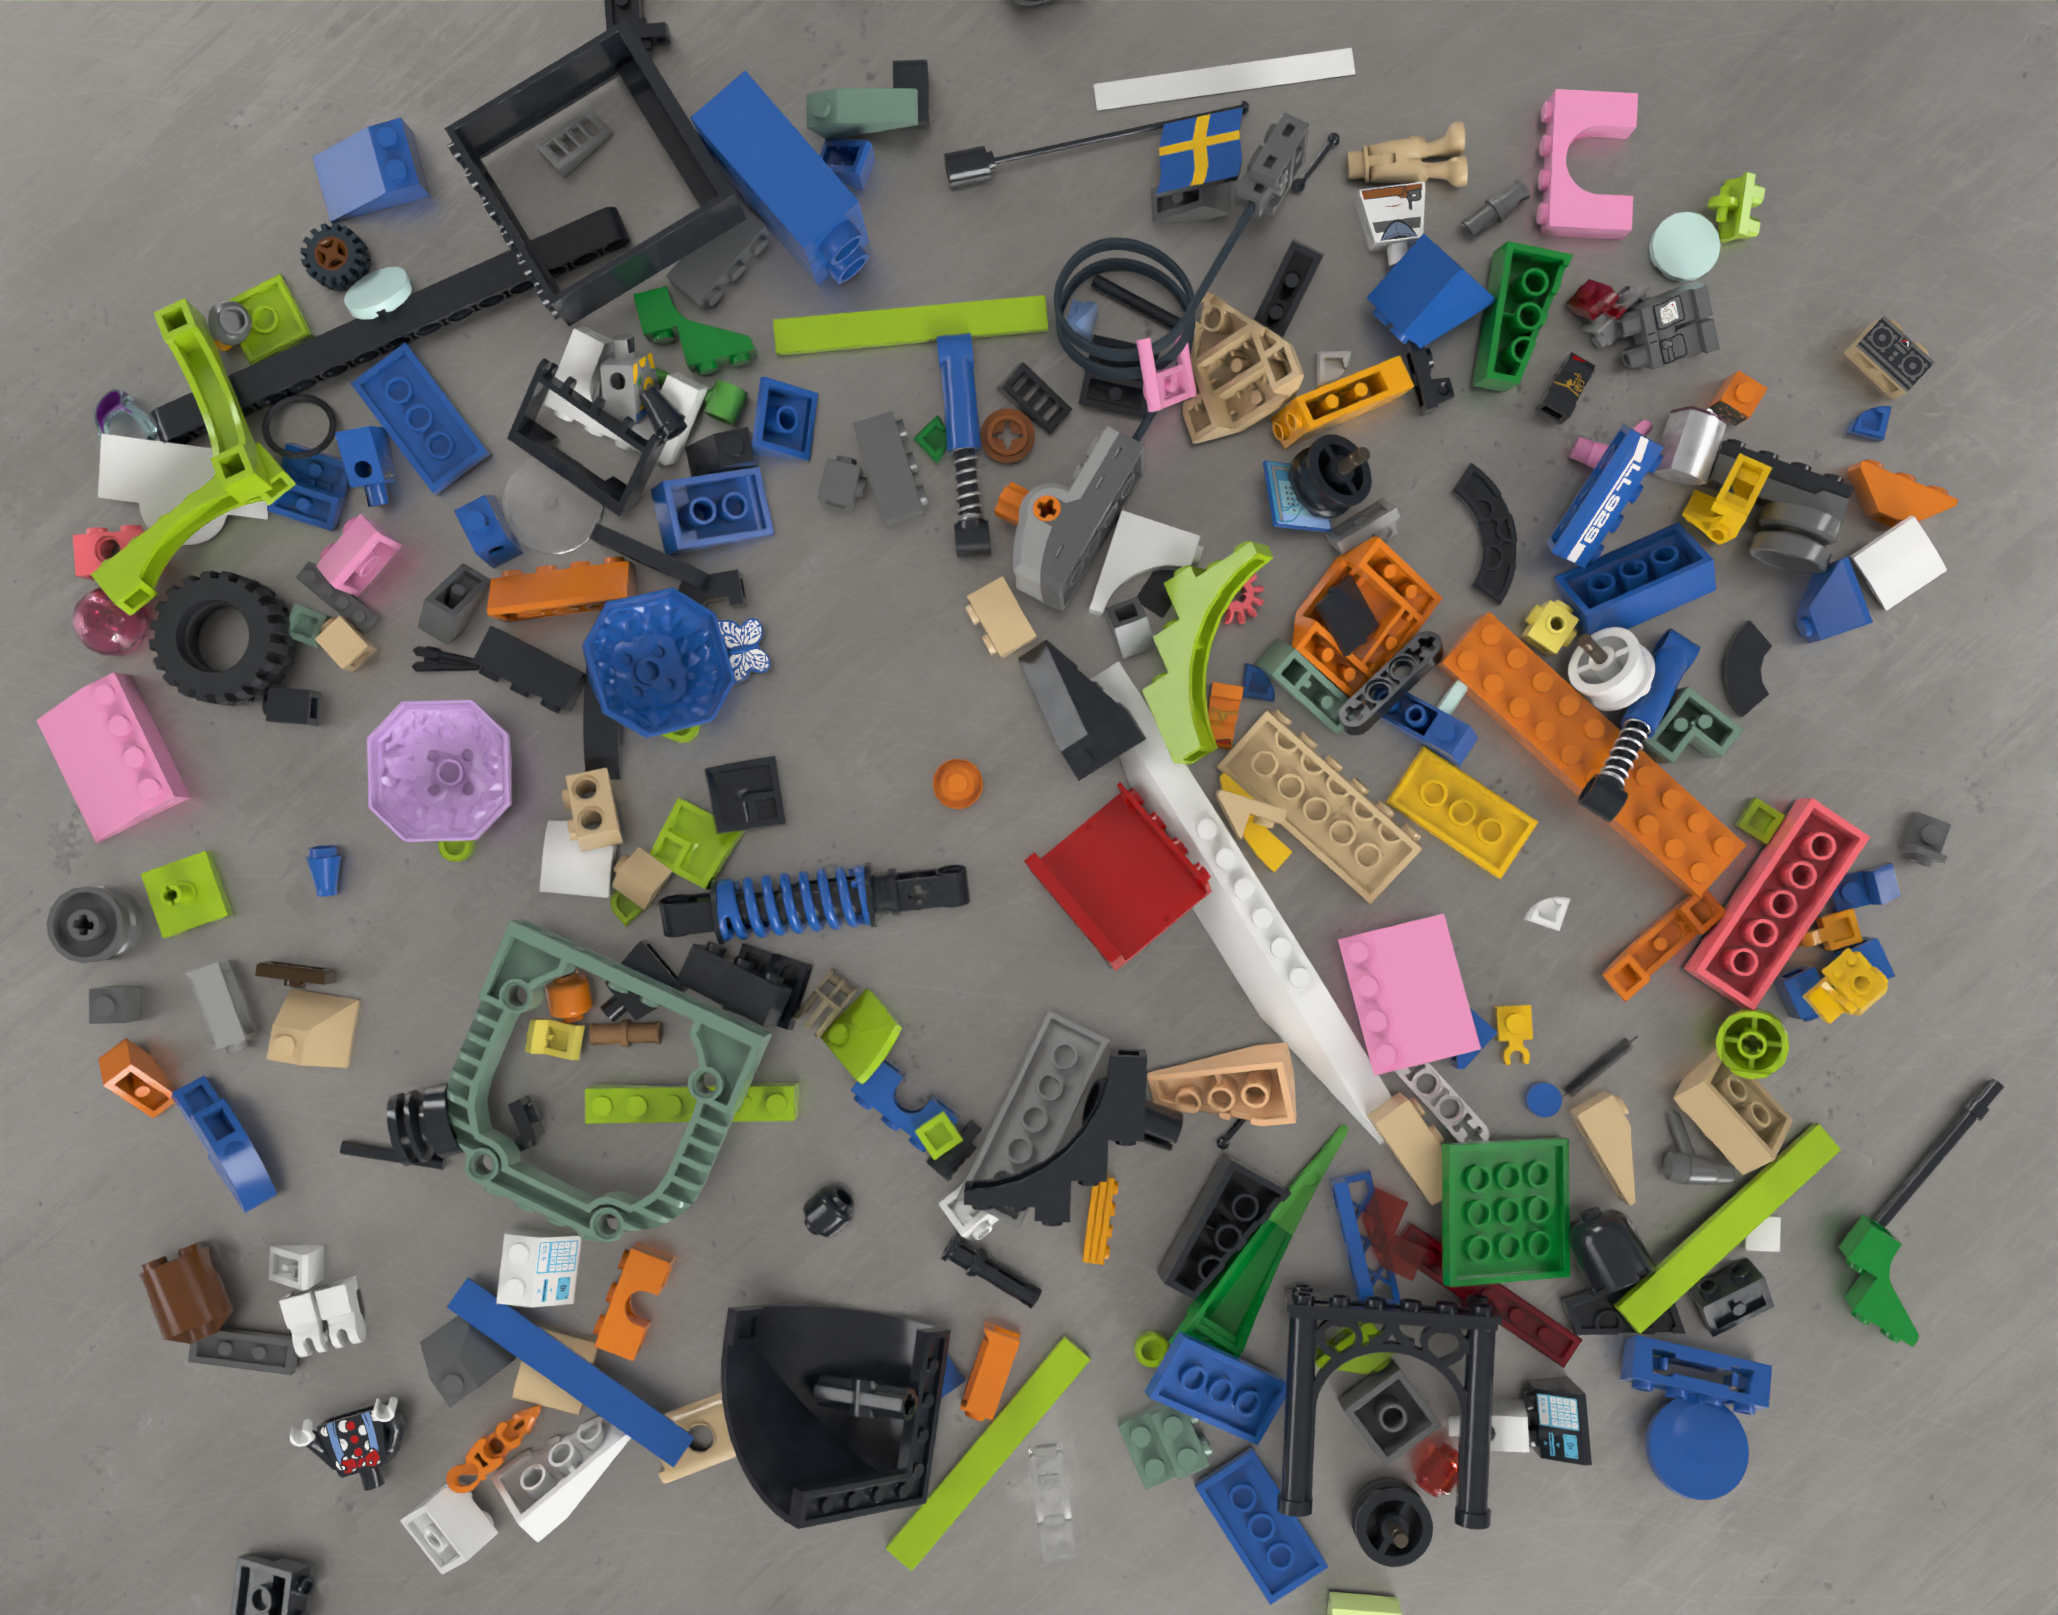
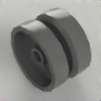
M1772 502L1764 505L1759 524L1765 531L1754 535L1749 550L1751 556L1769 565L1789 571L1807 574H1823L1826 572L1832 556L1826 546L1836 542L1841 528L1840 521L1832 515L1802 505Z
M108 885L73 888L62 894L50 908L46 923L49 940L56 951L68 960L80 963L98 962L122 957L132 951L140 940L144 925L141 908L134 897L123 889Z

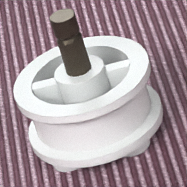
M1611 627L1597 631L1591 636L1584 634L1578 639L1579 646L1570 659L1568 676L1571 684L1580 693L1584 694L1586 700L1595 708L1602 711L1619 710L1631 705L1649 692L1655 674L1654 658L1645 647L1640 645L1638 639L1629 630Z

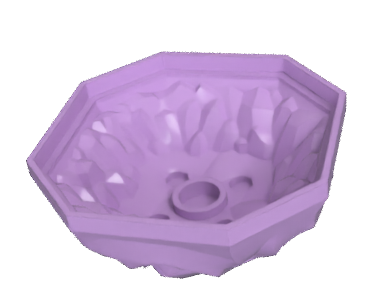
M474 700L401 702L367 737L368 808L404 842L478 840L511 805L512 756L510 734Z

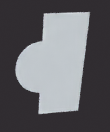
M101 434L98 498L139 503L141 516L145 524L150 528L160 516L169 513L182 503L188 494L197 491L211 480L215 474L210 460L213 457L212 448L168 442L164 444L161 441ZM262 501L231 510L206 524L183 545L199 544L213 538L222 529L227 515L268 520V504Z

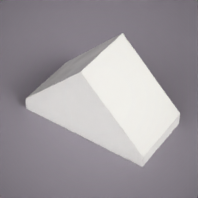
M271 1245L269 1249V1280L298 1290H308L324 1280L325 1245Z

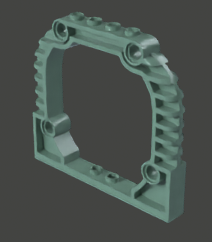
M525 919L510 920L478 996L481 999L478 1010H476L473 1022L451 1070L446 1090L449 1122L452 1124L457 1136L456 1141L458 1145L468 1155L465 1160L467 1175L474 1182L485 1186L484 1190L487 1193L496 1197L506 1196L516 1201L515 1205L518 1208L528 1212L537 1211L547 1216L546 1220L560 1227L567 1225L577 1230L578 1236L592 1242L597 1240L605 1243L614 1242L630 1231L647 1230L672 1221L686 1211L701 1193L734 1115L742 1106L772 1033ZM576 966L609 981L608 986L613 990L621 993L631 991L640 995L639 1001L648 1006L659 1008L662 1005L694 1020L689 1035L697 1053L699 1068L694 1070L689 1076L688 1088L691 1095L697 1099V1103L667 1174L656 1190L642 1199L619 1190L607 1192L600 1197H596L521 1161L520 1151L515 1142L505 1134L494 1130L491 1125L487 1103L491 1081L520 1013L538 1008L544 1001V986L555 979L574 973ZM520 986L527 993L525 1003H522L517 997V991ZM706 1073L711 1074L716 1079L717 1085L714 1091L706 1088L704 1084ZM484 1155H487L492 1160V1170L485 1167L483 1162ZM608 1214L616 1217L618 1221L617 1230L612 1229L608 1225Z

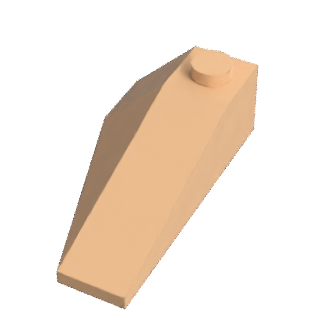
M1287 1042L1251 1046L1149 1072L1147 1075L1153 1102L1178 1111L1193 1114L1198 1111L1218 1114L1220 1119L1230 1120V1117L1249 1120L1251 1121L1250 1124L1257 1126L1292 1124L1297 1121L1294 1070Z

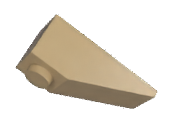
M1602 1091L1568 1112L1620 1201L1631 1206L1636 1203L1631 1126L1625 1116L1629 1111L1618 1095L1613 1096V1094Z

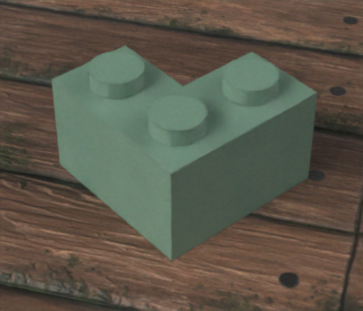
M1688 686L1676 689L1653 737L1648 738L1647 741L1642 742V750L1660 764L1674 763L1689 743L1708 758L1723 757L1744 729Z

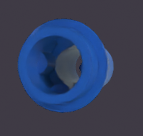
M321 845L308 848L309 856L305 858L314 882L316 896L337 895L341 854L338 853L337 846Z

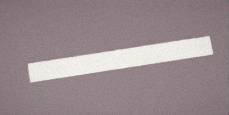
M1352 48L1097 83L1093 84L1097 111L1355 75L1356 73Z

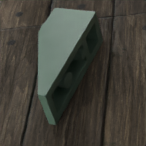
M835 88L806 94L807 128L824 139H838L918 125V90L915 88Z
M1276 638L1255 662V665L1332 732L1338 735L1343 730L1339 711L1349 699L1295 648Z

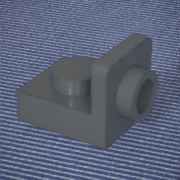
M1914 812L1900 851L1911 855L1910 861L1919 865L1931 867L1932 863H1945L1948 856L1941 854L1951 824L1920 812Z

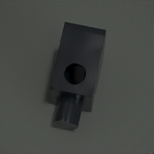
M647 939L640 941L621 963L679 991L686 992L689 989L676 982L678 975ZM609 981L605 982L608 989L614 995L601 1005L600 1008L612 1022H615L626 1011L635 1020H638L657 1009L639 1001L640 995L628 991V993L618 992L608 986Z

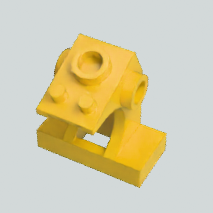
M1739 453L1717 498L1695 489L1682 515L1686 518L1687 522L1694 524L1718 545L1736 538L1772 467ZM1731 485L1734 489V494L1728 492Z
M1847 948L1834 961L1821 970L1825 977L1802 997L1825 1023L1830 1024L1842 1013L1860 1016L1887 993V983L1889 981L1879 969L1867 961L1861 952H1853Z

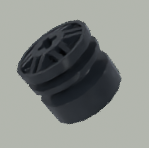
M449 1082L425 1088L423 1096L418 1090H412L407 1092L406 1095L399 1093L389 1097L386 1113L388 1132L395 1155L404 1166L415 1165L419 1163V1160L421 1162L430 1161L433 1158L434 1152L441 1158L464 1153L456 1141L457 1136L447 1115L446 1090Z

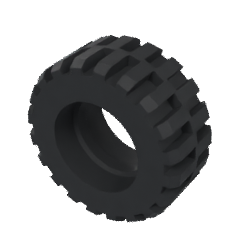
M211 570L201 572L200 577L190 575L183 578V587L173 585L166 592L169 596L166 602L159 600L155 607V610L159 612L157 620L151 619L149 629L154 630L155 634L154 639H149V648L157 652L158 656L153 658L156 669L166 671L163 679L170 686L178 687L179 693L186 697L195 698L197 701L235 706L236 703L248 704L254 702L255 696L264 697L268 694V687L272 683L280 685L286 677L281 672L284 666H292L294 658L289 657L290 648H296L297 640L292 639V636L289 635V627L291 625L289 617L285 616L288 607L283 600L275 598L276 593L269 587L232 572L222 571L218 573ZM224 607H233L239 610L246 620L249 630L248 646L242 658L234 666L224 671H216L211 669L201 656L199 650L200 630L212 613Z

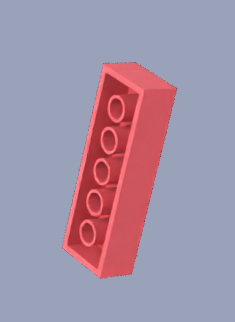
M1814 798L1797 799L1724 907L1726 910L1724 916L1709 929L1683 969L1738 1007L1755 1010L1870 839V836Z

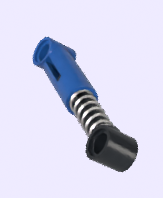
M971 333L937 336L947 452L955 456L952 466L956 468V473L953 477L957 480V485L954 489L958 492V497L955 501L959 504V509L956 512L958 514L957 519L959 520L954 523L957 558L991 555L988 520H984V515L980 512V506L983 504L979 502V494L982 492L978 491V482L981 480L977 479V470L980 468L976 467V458L979 456L975 455V452L980 451L982 448Z
M1671 628L1660 637L1651 653L1655 662V674L1651 682V688L1646 695L1628 706L1621 720V725L1624 729L1620 730L1619 738L1615 740L1614 748L1609 752L1610 757L1606 758L1605 766L1601 768L1600 773L1595 774L1587 782L1578 797V804L1607 822H1611L1617 816L1628 798V793L1624 788V779L1629 778L1628 770L1634 768L1632 762L1639 758L1637 752L1643 749L1642 742L1647 741L1648 738L1653 737L1684 673L1690 668L1699 654L1701 648L1699 645Z

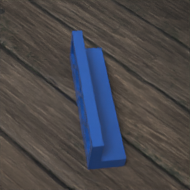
M1366 1170L1329 1179L1357 1300L1364 1301L1365 1297L1374 1296L1373 1286L1379 1279L1390 1287L1392 1299H1388L1386 1302L1400 1303L1401 1298L1371 1171ZM1364 1180L1367 1193L1359 1205L1351 1199L1348 1184ZM1368 1201L1370 1202L1371 1211L1365 1208ZM1362 1212L1372 1217L1375 1223V1227L1368 1238L1360 1234L1357 1219ZM1376 1235L1378 1236L1379 1245L1373 1242ZM1370 1245L1381 1251L1383 1257L1376 1271L1367 1267L1365 1253ZM1384 1269L1386 1270L1388 1279L1381 1275Z

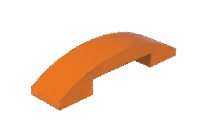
M1708 889L1701 897L1688 896L1637 937L1603 972V978L1624 1002L1628 1001L1651 980L1650 976L1695 936L1703 935L1724 916L1726 910Z

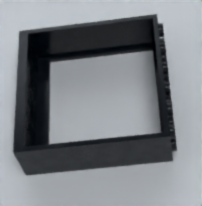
M627 19L444 128L452 140L446 145L456 161L463 167L464 174L473 189L480 195L483 200V206L501 231L499 232L519 259L518 263L523 272L536 287L535 291L540 300L549 309L555 320L562 317L568 326L573 325L746 220L734 191ZM620 76L700 207L561 291L481 159Z

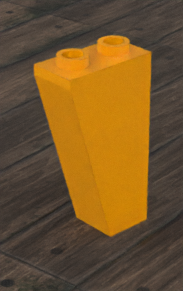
M1400 355L1294 398L1271 418L1273 433L1277 440L1281 441L1284 450L1391 402L1413 388V382Z

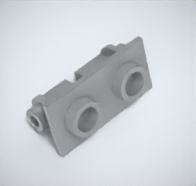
M1628 284L1620 288L1616 292L1619 298L1615 302L1626 308L1623 314L1628 312V308L1632 304L1641 303L1651 298L1646 294L1650 287ZM1600 314L1594 321L1589 319L1580 328L1583 332L1595 334L1592 341L1600 349L1604 346L1609 347L1619 338L1614 320L1603 314Z

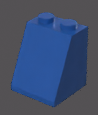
M1424 233L1366 297L1376 307L1372 312L1373 315L1386 326L1392 323L1394 326L1390 331L1402 343L1406 344L1411 340L1419 348L1424 347L1484 310L1496 300Z

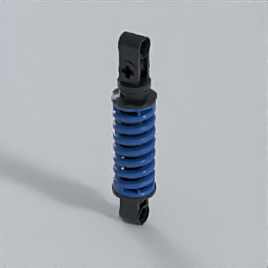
M866 862L865 864L856 865L853 869H848V877H846L843 867H837L835 869V878L827 879L825 869H818L816 872L817 880L810 881L808 873L800 871L798 873V882L791 883L789 874L782 873L779 876V889L775 890L772 888V881L769 875L761 877L762 891L754 892L753 879L745 877L743 878L744 893L735 894V891H740L739 881L715 878L712 879L710 893L676 894L659 900L663 932L666 937H682L689 934L715 932L718 943L726 944L731 938H734V932L742 940H747L751 936L752 931H754L756 936L765 938L769 935L771 928L776 935L783 936L787 933L789 925L793 932L797 934H802L806 930L807 924H809L813 931L820 932L824 929L826 921L830 928L839 930L843 925L844 919L852 928H857L861 924H866L868 927H877L879 916L883 914H892L893 917L901 916V911L938 907L953 908L968 904L970 902L967 868L964 865H947L940 868L897 872L896 868H889L887 872L875 873L871 863ZM920 885L923 893L916 894L914 886Z

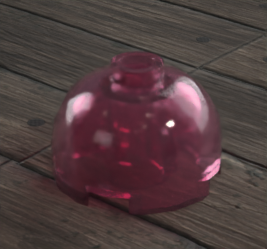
M97 588L86 593L76 603L72 613V629L77 640L90 651L104 656H123L134 651L144 641L145 619L148 620V614L143 606L130 616L116 606L102 588Z

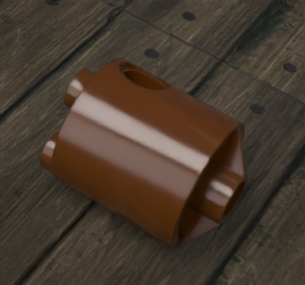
M201 1241L178 1250L179 1258L168 1262L166 1256L142 1265L144 1272L140 1273L139 1277L147 1290L150 1306L163 1340L187 1344L197 1342L217 1333L233 1312V1307L222 1278L213 1264L210 1247L206 1246L203 1248Z

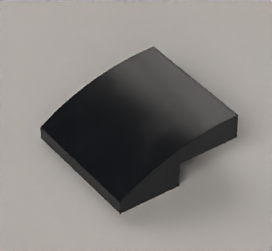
M1093 334L1092 342L1097 345L1115 349L1137 348V343ZM1159 353L1153 355L1154 361L1159 358ZM1091 354L1088 359L1111 367L1130 368L1140 366V360L1113 361ZM1085 370L1078 404L1141 418L1145 417L1148 407L1143 394V378L1131 380L1110 379Z
M742 943L738 956L754 962V969L763 974L765 970L782 976L784 978L783 984L793 988L777 1023V1027L793 1030L795 1020L792 1017L800 1008L813 964ZM722 1006V1009L727 1010V1011H730V1012L735 1013V1014H738V1013H736V1012H734V1011H732V1010H730V1009H728V1008Z

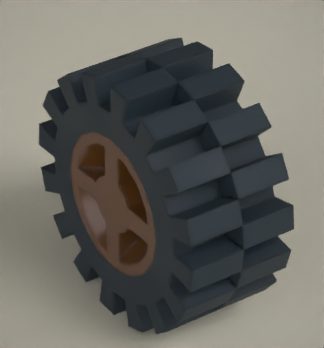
M326 223L321 224V231L313 228L310 231L314 235L313 238L305 237L303 240L307 248L301 247L300 253L305 257V259H301L302 265L307 268L305 271L322 286L324 285L327 289L334 291V288L339 291H346L345 286L351 288L355 284V280H360L364 277L361 275L363 271L369 272L370 266L366 264V261H371L370 255L366 252L368 247L358 235L344 225L341 227L338 223H332V227H329Z

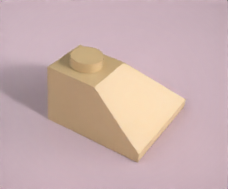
M291 988L273 1023L266 1059L301 1066L348 1068L360 1000Z

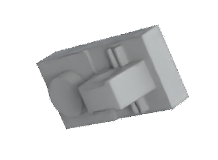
M1382 498L1332 528V531L1324 534L1329 544L1341 554H1344L1372 536H1377L1384 542L1396 537L1398 532L1395 521L1401 518L1397 507Z

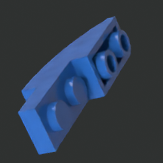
M202 1076L172 1092L171 1098L207 1150V1158L243 1212L247 1213L275 1197L277 1192L245 1130L226 1100L218 1097L206 1077Z

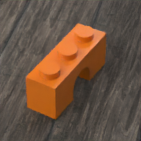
M637 1242L631 1250H624L618 1265V1269L623 1270L618 1283L612 1282L605 1301L610 1303L607 1314L599 1316L593 1334L598 1335L594 1347L631 1361L635 1360L640 1353L651 1320L635 1313L631 1305L632 1294L638 1291H646L658 1296L665 1287L676 1256Z

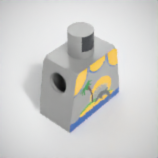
M622 334L612 338L615 354L604 361L600 367L602 398L606 400L603 410L620 422H623L629 416L635 420L634 423H637L647 415L646 409L639 397L649 388L656 386L659 391L660 388L652 353L649 351H636L634 336Z

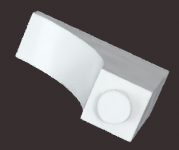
M1122 510L1089 608V613L1102 616L1107 603L1114 593L1125 583L1141 574L1157 570H1178L1187 565L1198 566L1204 548L1198 545L1200 535Z

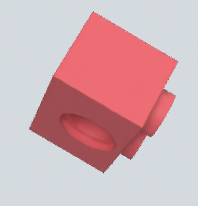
M141 525L120 526V531L108 532V528L95 527L87 528L86 534L73 535L75 575L80 578L94 580L91 574L100 567L102 562L112 558L111 553L114 546L119 544L121 551L128 545L131 539L145 532Z

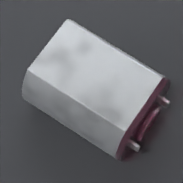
M1689 406L1671 410L1660 445L1664 447L1660 454L1664 455L1653 474L1682 486L1706 484L1727 421L1721 416L1712 413L1713 410L1709 408L1705 410Z

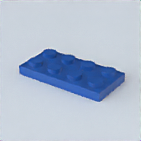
M406 342L350 383L435 495L490 455V452Z
M1179 1331L1144 1392L1150 1399L1258 1445L1286 1398V1379Z
M1252 1446L1194 1483L1199 1495L1270 1605L1328 1568L1327 1562L1298 1517L1283 1515L1277 1511V1498L1281 1491Z

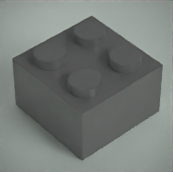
M1394 1359L1384 1369L1373 1373L1338 1399L1344 1412L1385 1467L1389 1466L1442 1426Z

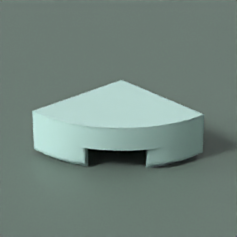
M1457 680L1449 688L1436 708L1451 715L1468 690L1467 686Z

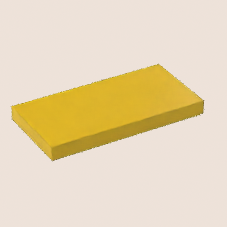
M1425 746L1420 748L1385 801L1389 807L1497 879L1502 878L1538 824V821Z

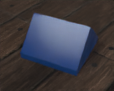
M760 377L751 445L757 455L810 461L818 393L768 377Z

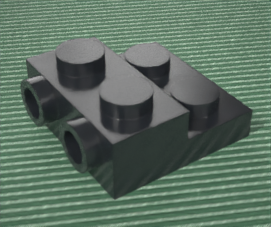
M250 1554L237 1557L230 1615H310L306 1611L307 1597L311 1595L315 1586V1580L310 1576L311 1565L286 1558L271 1561Z

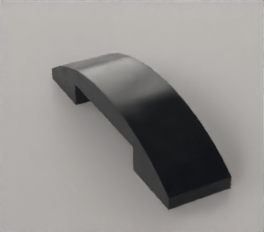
M586 667L583 709L585 772L607 768L610 779L622 780L620 723L602 713L600 704L593 693Z

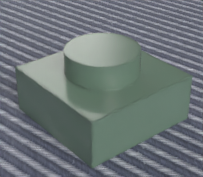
M295 603L289 616L291 625L289 627V635L294 640L319 649L320 645L315 641V638L321 633L320 627L331 616Z

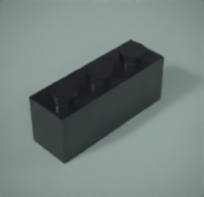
M490 626L472 660V663L481 667L479 674L495 682H498L500 677L511 682L510 690L526 698L532 693L542 698L540 705L558 714L561 708L572 712L585 686L586 673L494 626Z
M708 941L706 945H692L676 982L761 1026H777L793 988L783 984L784 978L768 970H765L764 974L755 970L754 962L741 956H736L734 959L726 955L727 949L717 943Z

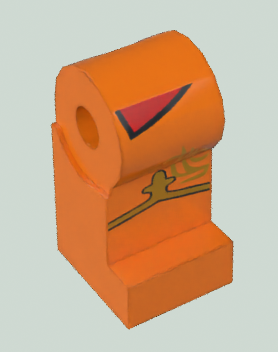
M1212 682L1209 687L1207 702L1210 726L1217 747L1219 749L1231 750L1235 723L1238 719L1244 687Z

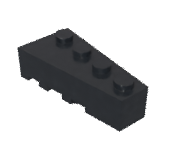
M1223 1152L1157 1274L1165 1285L1195 1300L1221 1272L1228 1259L1236 1251L1239 1252L1248 1242V1237L1260 1224L1263 1225L1271 1217L1270 1213L1281 1201L1284 1202L1291 1195V1192L1283 1184Z

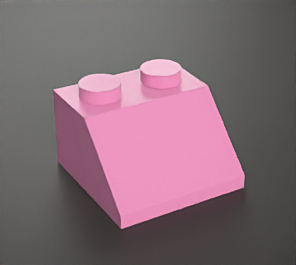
M363 514L351 518L342 529L343 535L336 543L329 544L320 555L321 560L316 565L333 587L357 597L402 546L401 543L375 521Z

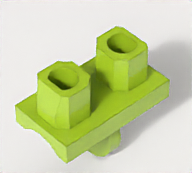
M1746 172L1739 178L1725 180L1724 186L1720 187L1719 196L1709 198L1707 207L1710 210L1717 211L1716 221L1719 222L1718 234L1720 242L1726 243L1735 239H1750L1758 236L1761 222L1759 219L1751 217L1750 211L1751 208L1761 205L1766 188L1755 183L1756 174Z

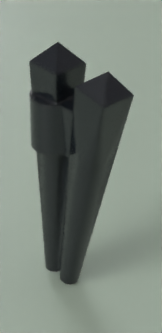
M417 646L413 649L416 656L424 657L423 662L417 661L412 665L416 672L471 671L480 669L478 665L472 663L474 658L445 652L440 648L431 646Z

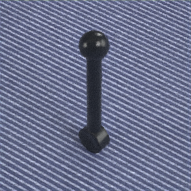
M1333 132L1328 135L1327 143L1300 178L1293 181L1291 189L1294 193L1299 194L1304 191L1307 179L1332 146L1339 144L1340 136L1338 133Z
M1238 1119L1225 1136L1217 1139V1147L1221 1150L1227 1149L1230 1145L1229 1140L1246 1120Z

